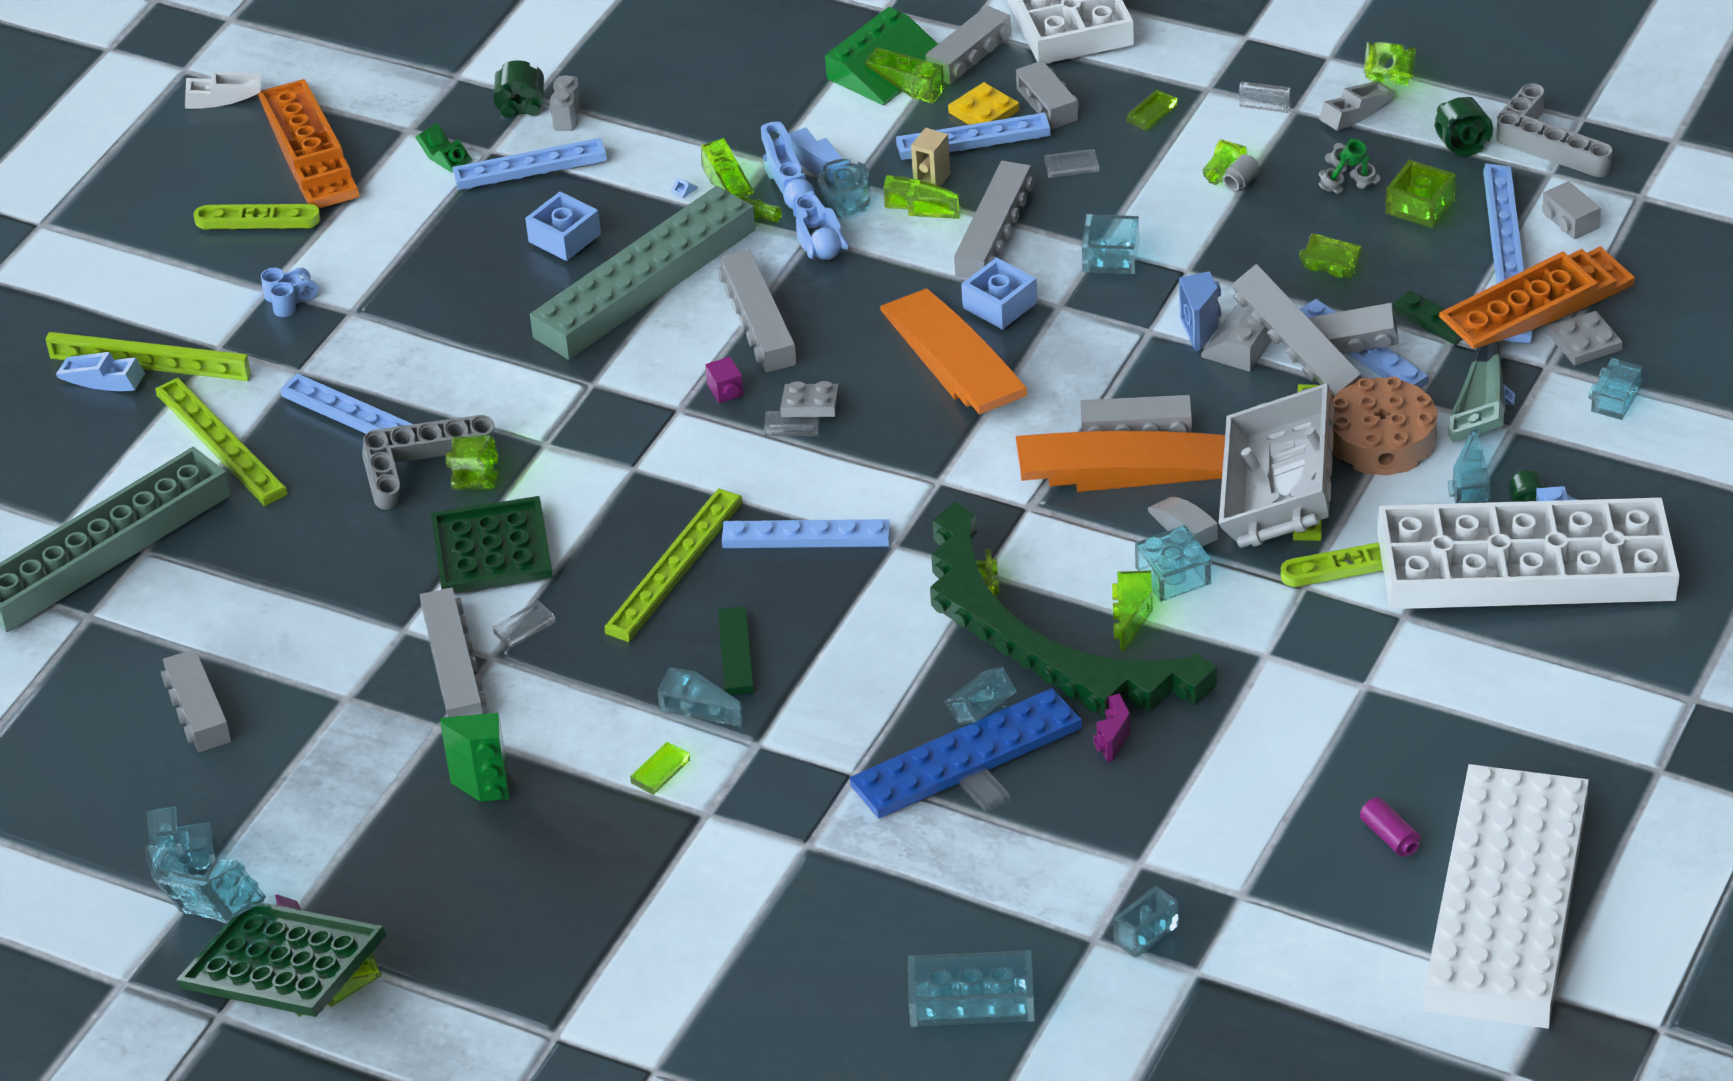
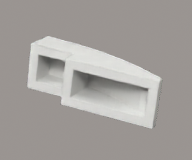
M211 71V79L186 78L185 109L219 107L248 99L261 92V74Z

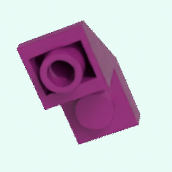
M1120 694L1109 696V709L1105 711L1106 720L1097 722V735L1093 736L1096 750L1098 752L1102 751L1107 762L1114 760L1130 735V713Z

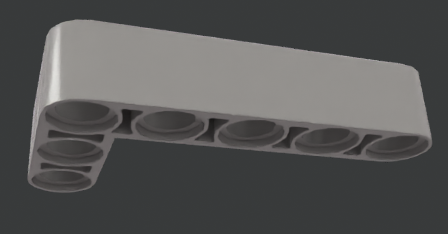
M1534 83L1524 85L1498 114L1496 140L1499 143L1595 177H1604L1610 174L1612 147L1609 144L1537 120L1542 115L1544 107V88L1541 85Z
M475 415L376 429L366 433L363 441L362 457L376 506L383 510H390L398 503L400 481L395 466L396 462L488 449L493 441L494 421L486 415Z

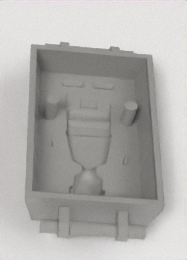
M1328 383L1311 389L1308 388L1268 403L1265 402L1227 416L1219 525L1238 543L1240 548L1249 545L1253 547L1259 546L1265 540L1294 531L1297 533L1306 531L1307 527L1319 524V520L1329 517L1335 408Z

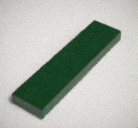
M746 606L718 609L725 696L754 693Z

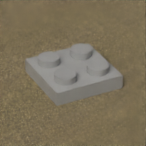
M1597 311L1550 325L1548 328V335L1574 366L1622 350L1623 342Z
M799 381L785 384L780 407L781 417H835L839 384H832L828 381H821L817 384H805Z

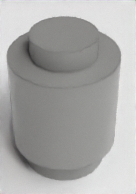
M1240 155L1225 170L1222 178L1223 183L1232 191L1243 189L1258 175V162L1252 156Z

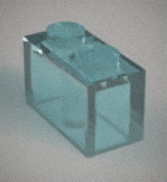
M1611 358L1607 367L1601 369L1597 384H1592L1588 398L1592 400L1591 412L1623 420L1641 389L1643 366Z
M999 667L984 670L945 699L944 702L957 724L963 725L979 721L1017 691L1004 668Z
M1155 885L1113 918L1114 943L1136 959L1178 926V901Z

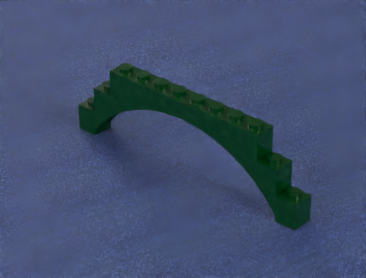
M953 502L932 521L933 539L940 545L931 553L932 573L939 578L930 587L931 606L934 610L948 616L958 626L965 627L981 641H986L996 647L1003 655L1013 658L1023 668L1030 669L1046 683L1058 687L1068 697L1075 698L1091 712H1096L1106 718L1105 711L1109 709V696L1120 694L1123 701L1129 698L1135 705L1141 706L1149 712L1171 692H1174L1180 699L1187 700L1195 706L1217 685V666L1195 652L1190 657L1169 660L1138 661L1114 659L1074 650L1033 631L1014 617L996 599L978 570L972 549V537L977 534L976 514L957 502Z

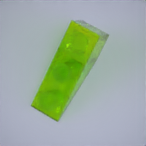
M877 47L865 61L866 66L911 98L934 103L945 89L943 65Z
M725 138L701 145V166L714 187L717 185L738 198L754 193Z
M1151 570L1118 571V583H1112V600H1118V603H1113V620H1119V623H1113L1114 640H1120V652H1124L1153 611Z

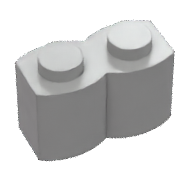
M568 75L559 76L554 81V93L550 97L553 129L555 131H573L577 126V114L581 109L578 78Z

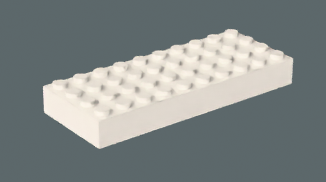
M1007 0L1037 62L1043 60L1046 64H1050L1055 61L1073 59L1083 55L1097 54L1102 51L1134 45L1133 19L1123 0Z
M1662 498L1379 506L1377 534L1389 609L1676 601L1679 571Z
M1468 765L1425 983V1012L1549 1029L1587 807L1589 779Z

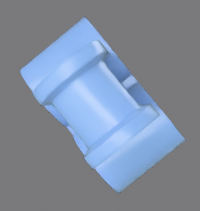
M269 268L262 272L261 281L264 298L268 302H272L273 311L276 316H291L296 312V304L309 301L317 295L319 288L316 282L310 279L311 276L307 269L296 268L284 273L279 268Z

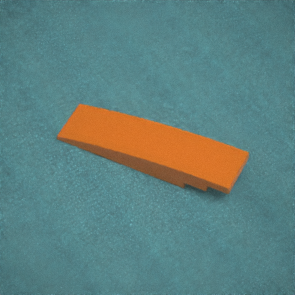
M302 79L261 90L258 93L260 102L307 204H313L318 208L358 198L359 191L351 177L350 168L343 156L342 147L306 80Z
M1601 246L1587 253L1583 249L1570 255L1562 251L1440 312L1439 317L1468 345L1475 349L1533 330L1589 307L1633 286L1635 277Z
M927 288L880 306L882 313L954 400L960 398L966 407L972 405L980 415L1027 396V387L1006 363L963 319Z
M1087 431L1016 436L1021 481L1048 479L1049 487L1076 484L1077 492L1222 479L1225 435L1164 431Z

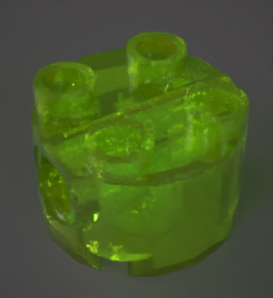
M1368 42L1366 44L1363 66L1365 78L1373 82H1384V78L1394 81V84L1408 85L1409 80L1413 79L1416 48L1409 47L1408 50H1404V45L1374 42L1373 45ZM1389 59H1394L1393 65L1385 69V63Z
M455 436L452 438V452L446 453V466L452 470L451 487L453 490H483L495 487L498 470H494V464L498 463V452L493 437Z

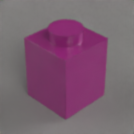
M730 356L705 364L707 385L718 403L744 395L742 375Z

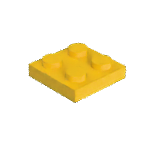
M983 82L950 103L948 110L953 116L971 125L1007 119L1020 111L1019 102Z

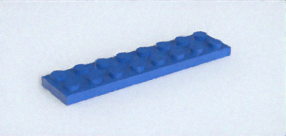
M1051 688L849 777L850 786L877 818L880 819L1082 729V719Z

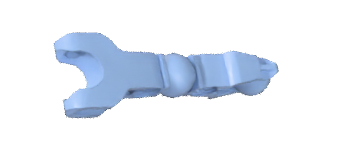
M769 122L762 125L761 137L766 150V154L763 155L764 169L769 179H774L778 188L783 193L785 204L793 209V214L797 217V240L804 251H807L808 257L811 259L817 257L821 260H831L838 255L841 249L848 250V241L841 232V226L833 209L825 208L821 204L820 200L816 197L813 185L806 181V176L802 173L801 165L794 153L791 139L784 125L781 122ZM776 132L780 136L772 140L769 133ZM819 227V229L816 230L812 234V236H810L808 228Z

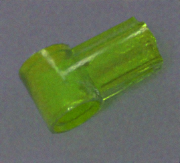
M1220 139L1216 144L1214 156L1203 168V176L1209 183L1214 185L1223 182L1222 178L1225 170L1240 155H1247L1246 146Z

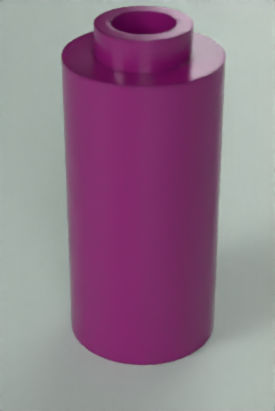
M1381 797L1370 799L1362 807L1360 819L1398 856L1411 855L1417 851L1420 834Z

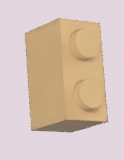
M925 128L911 144L913 182L915 186L937 192L951 174L948 134Z

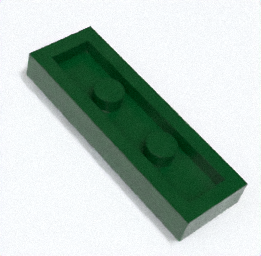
M1411 290L1393 303L1395 313L1454 345L1463 340L1439 317V313L1446 309Z

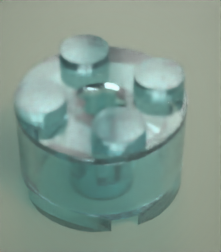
M837 159L823 166V171L818 173L820 202L825 208L833 209L837 218L864 212L869 209L871 200L869 170L863 163L858 161L857 165L850 163V159Z

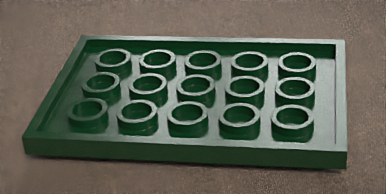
M247 900L176 980L181 989L317 1017L387 934L381 925Z

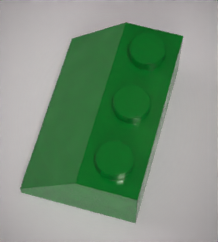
M499 713L440 718L451 784L480 802L509 799V772Z

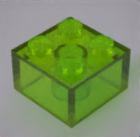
M1408 160L1386 188V214L1433 228L1455 199L1456 174Z

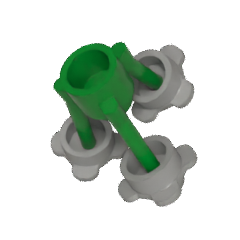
M1353 138L1349 140L1346 146L1336 143L1333 147L1334 150L1326 154V162L1334 165L1336 169L1328 168L1319 172L1321 177L1319 186L1328 192L1334 191L1337 194L1343 191L1341 184L1344 181V176L1342 173L1347 170L1348 165L1356 166L1355 169L1351 170L1350 177L1355 179L1358 188L1364 189L1372 183L1377 184L1380 182V175L1375 173V167L1368 163L1370 156L1366 154V145L1362 141Z

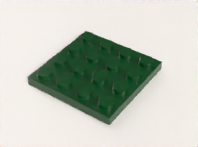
M540 496L431 512L441 590L453 587L454 593L553 578Z

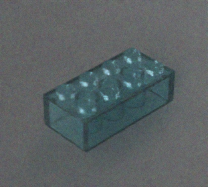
M1031 950L908 955L910 1027L1035 1021Z

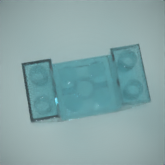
M146 845L144 848L152 879L180 912L228 921L264 902L266 898L258 887V882L248 875L245 871V866L237 860L215 859L205 877L200 874L192 876L189 874V869L176 858V853L171 848L165 845H160V847Z

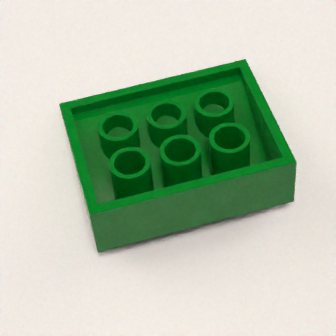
M887 7L825 55L827 79L884 106L927 73L926 54L937 46L938 43L907 14Z

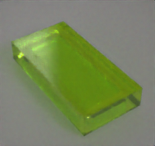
M1155 90L1126 115V122L1147 131L1177 106V98Z
M666 742L630 776L631 784L654 795L690 761V753Z

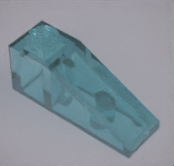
M1478 429L1471 430L1453 467L1452 480H1448L1449 497H1454L1455 504L1490 503V480Z
M673 667L668 668L657 690L660 711L742 726L743 716L740 701L697 672Z

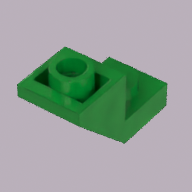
M438 123L415 137L427 157L451 173L453 172L452 167L465 165L472 160L461 141L457 139L450 143Z

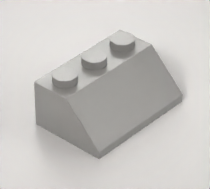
M1237 304L1205 347L1201 357L1251 372L1272 339L1267 334L1269 330L1265 325L1259 326L1250 316L1252 312L1247 306L1242 308Z

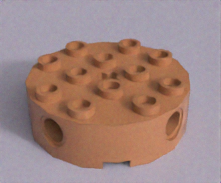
M1394 376L1373 379L1361 378L1357 382L1341 389L1332 399L1335 408L1332 454L1340 462L1344 460L1352 464L1354 470L1375 475H1392L1408 472L1417 467L1419 461L1425 459V457L1429 458L1435 451L1438 411L1433 399L1420 387Z

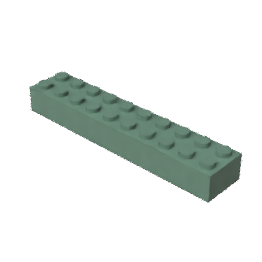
M716 185L531 312L530 321L533 338L570 360L755 231L753 206Z
M193 446L0 562V627L6 633L231 496L226 471Z

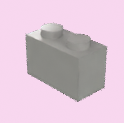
M1570 181L1543 192L1542 213L1574 240L1600 228L1601 208Z

